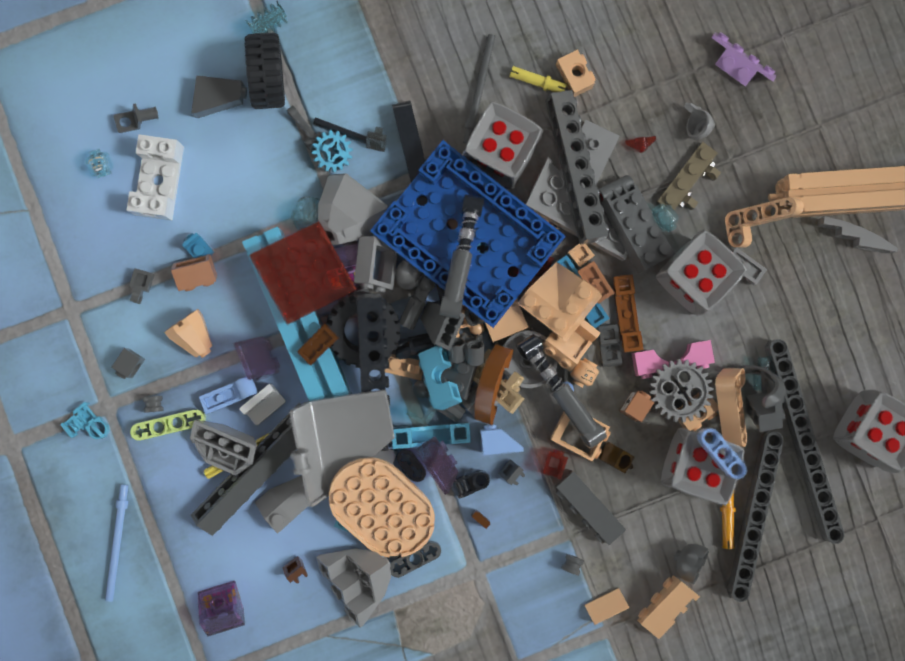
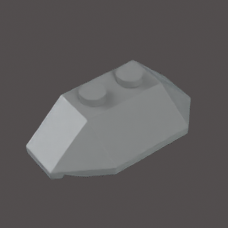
M194 420L190 439L192 443H195L198 452L206 463L233 475H238L253 463L257 447L253 436L224 424Z

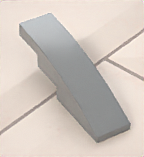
M826 216L818 219L817 227L836 230V238L853 240L852 248L886 254L897 252L898 248L863 227Z

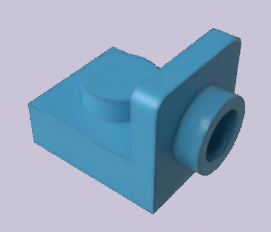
M198 233L188 235L182 244L193 258L215 253Z

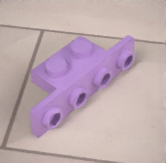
M721 32L713 34L711 38L726 48L715 63L716 66L744 86L749 83L757 71L771 81L775 80V71L767 65L764 67L759 64L760 60L752 54L750 56L743 52L744 48L737 43L731 44L725 34Z

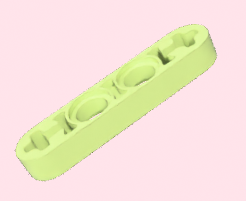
M190 410L133 425L130 434L133 439L139 441L179 432L193 427L194 421L188 422L190 426H187L186 414L187 418H192L196 413L201 416V419H199L201 421H206V415L202 410ZM176 417L181 418L183 421L180 428H175L173 425V420ZM156 422H162L164 425V430L161 433L156 432L154 429ZM139 426L140 429L149 428L150 432L142 433V437L136 434Z

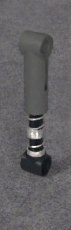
M465 194L461 212L464 222L461 223L462 229L459 231V245L452 254L445 293L440 308V316L455 319L460 317L472 260V254L469 250L472 248L470 245L475 236L474 227L477 223L476 221L481 217L484 203V198Z
M532 334L517 344L516 347L520 355L526 361L530 360L532 364H535L537 366L536 370L541 372L540 375L544 378V381L547 380L546 384H550L552 387L551 391H554L553 397L578 430L584 444L592 449L607 438V434L602 426L594 421L569 384H563L562 378H559L557 371L553 366L551 367L552 364L547 362V357H544L543 353L544 347L538 337Z

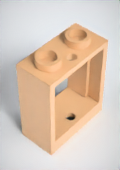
M563 412L550 440L592 462L594 458L598 459L602 451L600 448L602 442H606L611 432L608 431L610 427L594 419L595 422L602 426L607 434V438L590 449L587 454L560 440L570 421L565 412Z

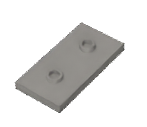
M585 120L582 132L586 136L585 144L590 152V164L595 172L594 180L595 184H597L620 136ZM575 164V166L581 170L580 166ZM580 182V185L585 188V185Z

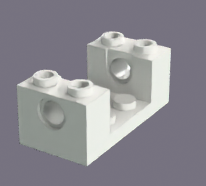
M138 134L136 154L142 160L137 192L129 191L126 209L128 212L136 216L173 220L184 146L178 140ZM161 175L163 177L162 184L155 185V177Z

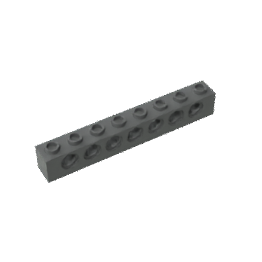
M572 90L554 92L547 97L545 102L580 245L600 242L608 236V225L604 221V209L600 204L599 189L596 187L594 180L595 172L591 168L590 152L586 148V136L581 128L582 120L577 111V99L574 97ZM575 164L579 165L580 168H581V170L578 169V168L575 166ZM580 182L585 185V188L580 185ZM584 200H586L590 206H587L584 203ZM589 218L593 220L594 225L589 222Z

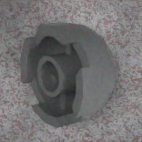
M688 544L681 551L677 550L673 559L676 561L675 568L677 574L685 581L695 584L700 575L699 572L706 562L709 549L698 544Z

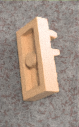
M394 354L388 359V369H385L386 373L416 380H422L423 371L419 366L420 360L411 358L400 360Z

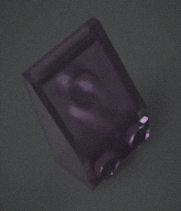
M261 336L233 343L249 381H260L280 373L278 370L280 363L277 357H273L271 353L273 346L269 339L266 340L265 337Z

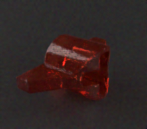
M656 136L638 137L625 140L627 146L643 153L656 141Z

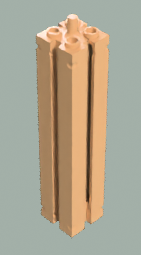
M905 166L788 174L783 179L777 181L775 187L776 194H769L768 200L771 202L786 197L800 199L804 204L803 212L793 218L905 210ZM793 204L792 206H790V207H784V208H785V209H788V210H791V208L794 207V204Z

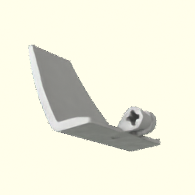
M386 390L312 400L290 410L297 450L292 452L290 456L294 460V475H302L308 507H314L329 496L331 482L343 466L357 459L373 458L395 438Z

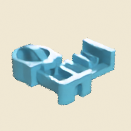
M89 402L82 403L73 411V414H77L76 416L73 415L65 423L60 424L71 438L76 437L80 429H86L92 438L103 439L109 434L110 427L101 416L97 417L88 407ZM100 422L104 425V434L97 428L95 423Z

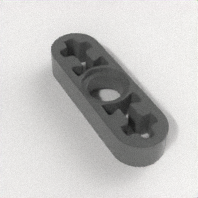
M435 541L426 543L420 550L413 553L421 557L420 563L416 565L410 562L411 555L400 556L390 563L391 575L397 578L402 577L437 559L441 554V546ZM431 545L433 548H438L436 555L429 553L426 555L428 559L424 560V555L420 550L423 549L425 553L429 551V546ZM406 558L410 568L407 569L406 565L401 568V573L393 571L395 563L402 565L405 563L403 559Z

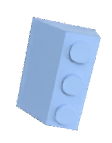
M495 424L483 425V429H479L483 455L524 451L520 444L502 429L497 428Z

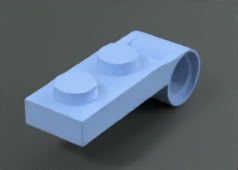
M250 375L199 396V399L207 415L252 397L258 391Z

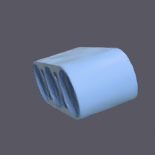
M704 428L698 432V442L725 475L735 479H741L745 476L747 471L745 464L716 430ZM708 432L713 437L710 443L704 440V436ZM721 448H723L726 452L724 458L720 459L717 454L718 450ZM737 464L739 470L736 474L733 475L731 472L732 465Z

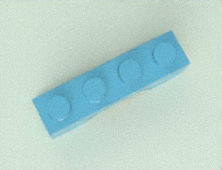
M469 423L393 429L395 438L392 440L393 449L471 443Z

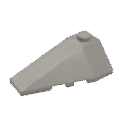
M302 475L269 489L255 502L264 519L277 534L308 507Z

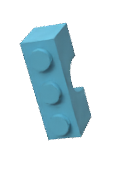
M437 345L419 353V366L424 373V384L428 388L429 402L433 408L444 410L461 403L462 400L457 384L449 381L443 384L441 382L442 372L452 366L448 360L447 349Z

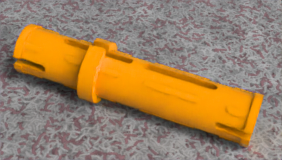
M733 492L727 505L720 507L722 512L723 549H728V541L730 549H735L734 512H736V507H734Z

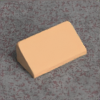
M619 588L585 604L594 625L629 608Z

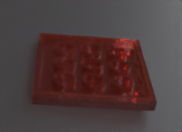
M320 221L249 255L287 326L357 290Z

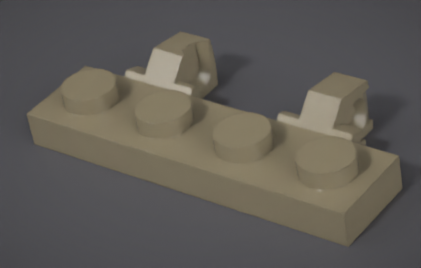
M702 142L656 203L671 214L677 206L683 207L685 205L690 210H693L699 202L689 196L692 193L689 191L700 176L704 177L706 174L715 181L721 174L719 170L713 167L715 163L712 160L717 155V152Z

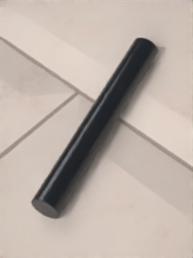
M317 117L314 119V125L332 130L335 133L340 131V135H346V137L364 144L368 142L369 137Z

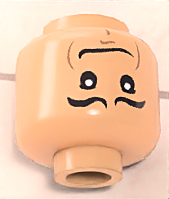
M586 358L579 360L577 366L570 372L571 377L574 378L573 383L582 388L584 385L591 386L599 374L598 365Z

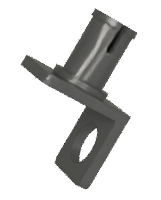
M136 103L133 104L132 111L114 115L118 133L139 130L142 121L159 118L156 107L139 110ZM123 117L129 118L131 125L129 127L121 126L120 119Z

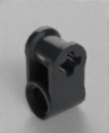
M480 470L453 479L452 482L455 483L459 493L458 499L485 489L490 483L489 474L486 471ZM484 475L487 478V482L480 485L476 482V477Z

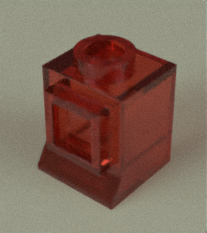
M553 449V452L548 451L541 473L561 480L568 457L564 456L565 452ZM551 457L560 459L557 469L549 466Z

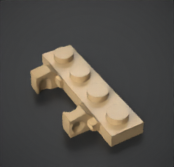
M490 349L484 354V363L477 366L473 379L477 384H479L483 368L492 351ZM514 372L509 379H501L496 401L511 414L516 411L525 399L518 393L520 390L519 386L525 378L517 372Z

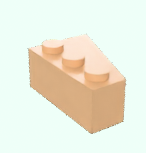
M674 575L672 578L669 577L663 583L664 588L660 593L657 592L650 600L652 603L648 608H643L638 615L639 619L637 621L658 639L675 623L674 619L680 612L684 614L688 610L685 606L692 599L697 601L700 598L699 595Z

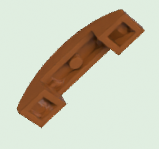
M633 274L613 277L616 313L624 353L642 351L644 348L638 324Z
M495 345L483 368L477 388L474 409L475 420L493 425L498 406L494 405L504 369H509L513 349Z

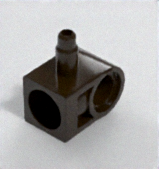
M608 441L598 459L624 474L628 469H633L632 462L635 458Z

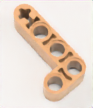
M786 197L729 212L725 217L729 244L739 248L748 247L752 242L750 227L798 216L803 212V202L797 198ZM794 204V207H792L791 210H788V209H785V208H784V207H790V206H792V205ZM772 207H775L776 212L772 216L771 209ZM756 211L757 218L753 220L752 215ZM738 216V217H739V222H738V224L736 225V224H735V218ZM740 234L742 235L741 243L738 242V237L740 236Z
M724 368L715 380L722 438L725 441L745 447L747 444V432L741 388L744 386L746 379L745 370L743 368Z

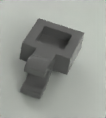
M134 268L129 287L134 288L130 301L141 304L143 291L149 293L155 274Z

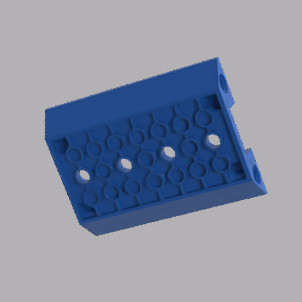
M442 140L421 166L419 174L396 202L393 201L370 232L445 290L452 254L459 245V231L462 229L461 223L464 222L461 212L465 194L484 198L481 217L476 221L477 223L474 227L475 236L470 245L472 248H470L469 252L472 254V260L462 304L494 328L566 236ZM425 196L428 202L426 205L420 206L416 202L417 198ZM451 219L456 220L458 223V227L454 230L447 227V222ZM480 243H485L488 246L486 253L478 252L477 246ZM516 267L518 269V276L510 277L507 273L508 269Z

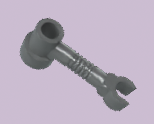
M292 105L287 109V113L308 135L309 138L303 141L310 152L315 151L312 144L318 143L315 140L316 137L322 139L321 132L316 134Z

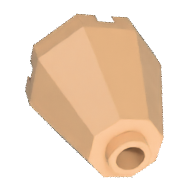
M199 309L193 311L164 332L170 340L194 357L201 356L203 358L211 352L210 348L213 345L203 314Z

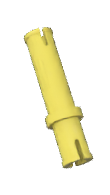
M515 66L512 67L513 72L510 73V78L541 87L544 91L562 92L565 91L564 89L567 86V83L553 80L550 76L544 77Z

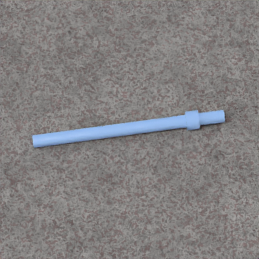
M126 484L120 485L119 499L116 500L117 515L105 601L112 602L114 598L125 509L128 508L127 493L129 485Z

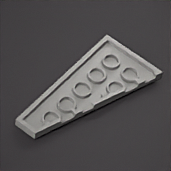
M548 157L525 204L542 218L578 237L563 172L558 170L552 164L553 161ZM584 200V203L587 206H590L589 203L586 200ZM603 215L604 221L608 225V236L600 242L590 244L624 261L628 253L612 224ZM589 218V222L594 225L593 220Z

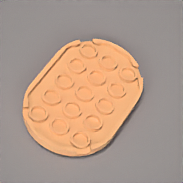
M361 458L346 464L334 476L329 488L331 511L336 520L371 551L389 558L390 556L405 557L420 550L432 536L435 514L430 500L391 463L378 458Z

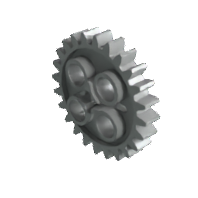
M678 359L676 365L673 361H669V367L666 364L662 365L664 371L656 370L659 376H652V379L656 382L649 384V386L654 388L649 394L655 396L651 401L657 402L654 409L661 408L660 415L667 413V420L673 416L674 422H677L679 417L682 423L686 421V417L689 421H693V415L700 418L699 411L706 412L704 405H711L707 399L713 398L712 395L708 394V391L714 390V388L708 387L712 380L705 379L708 373H701L703 367L695 368L696 362L689 366V360H685L684 364H682L681 360ZM681 372L686 373L688 376L686 383L681 382L679 379ZM671 376L675 378L677 385L671 380ZM665 383H669L672 386L670 393L664 392L663 385ZM684 387L683 394H678L679 388ZM693 388L699 392L697 399L692 398L690 395ZM686 398L692 403L691 406L688 405ZM676 399L683 402L681 410L676 409L674 406Z

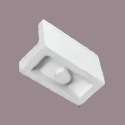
M268 384L239 409L244 415L247 414L255 425H259L286 403V400L273 384Z

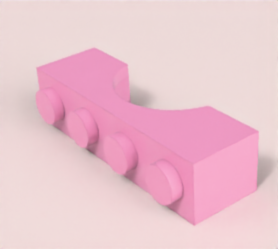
M711 340L687 344V349L680 358L682 364H684L685 360H689V366L696 362L698 368H710L709 364L715 363ZM654 350L632 353L635 376L641 375V379L651 378L653 376L652 373H657V369L664 371L662 368L663 364L669 367V362L661 359Z

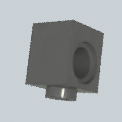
M124 348L112 365V368L116 370L115 374L123 379L126 377L133 378L145 361V358L129 348Z

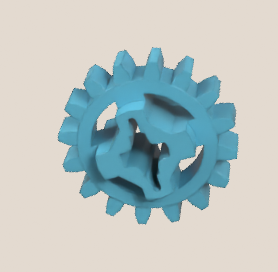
M332 130L328 131V135L323 132L321 133L322 139L316 137L315 140L318 143L312 144L315 151H312L311 154L316 155L313 161L320 162L319 168L325 166L326 172L330 168L332 172H336V167L339 170H343L342 164L348 166L347 159H352L349 152L353 151V148H348L351 141H345L346 135L340 137V131H337L335 135H333ZM326 139H332L328 145L322 143ZM339 143L342 144L344 150L341 149ZM334 147L333 151H335L336 154H333L331 156V152L328 151V149ZM320 152L323 153L325 161L322 159ZM336 158L342 159L339 163L333 164Z

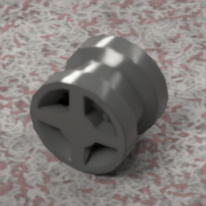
M163 396L143 397V402L145 403L144 413L164 411L163 406H161Z
M566 553V561L562 564L561 569L579 576V569L584 564V560Z

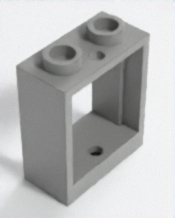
M359 237L354 283L362 285L361 288L363 289L374 288V292L385 293V290H393L398 253L377 237ZM376 250L381 252L378 280L373 279Z

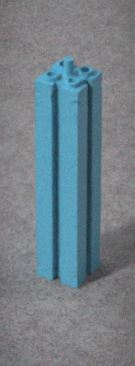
M275 227L264 232L262 235L242 241L308 400L312 401L352 394L340 363L330 348L311 366L297 353L323 326V323L284 232L279 227Z

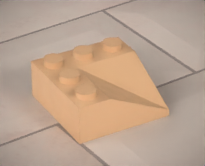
M556 262L526 291L517 304L567 342L602 295L585 280Z

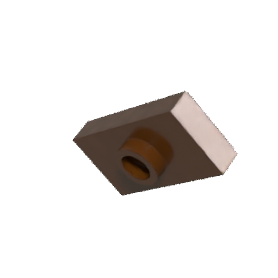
M324 324L297 353L311 366L339 337Z

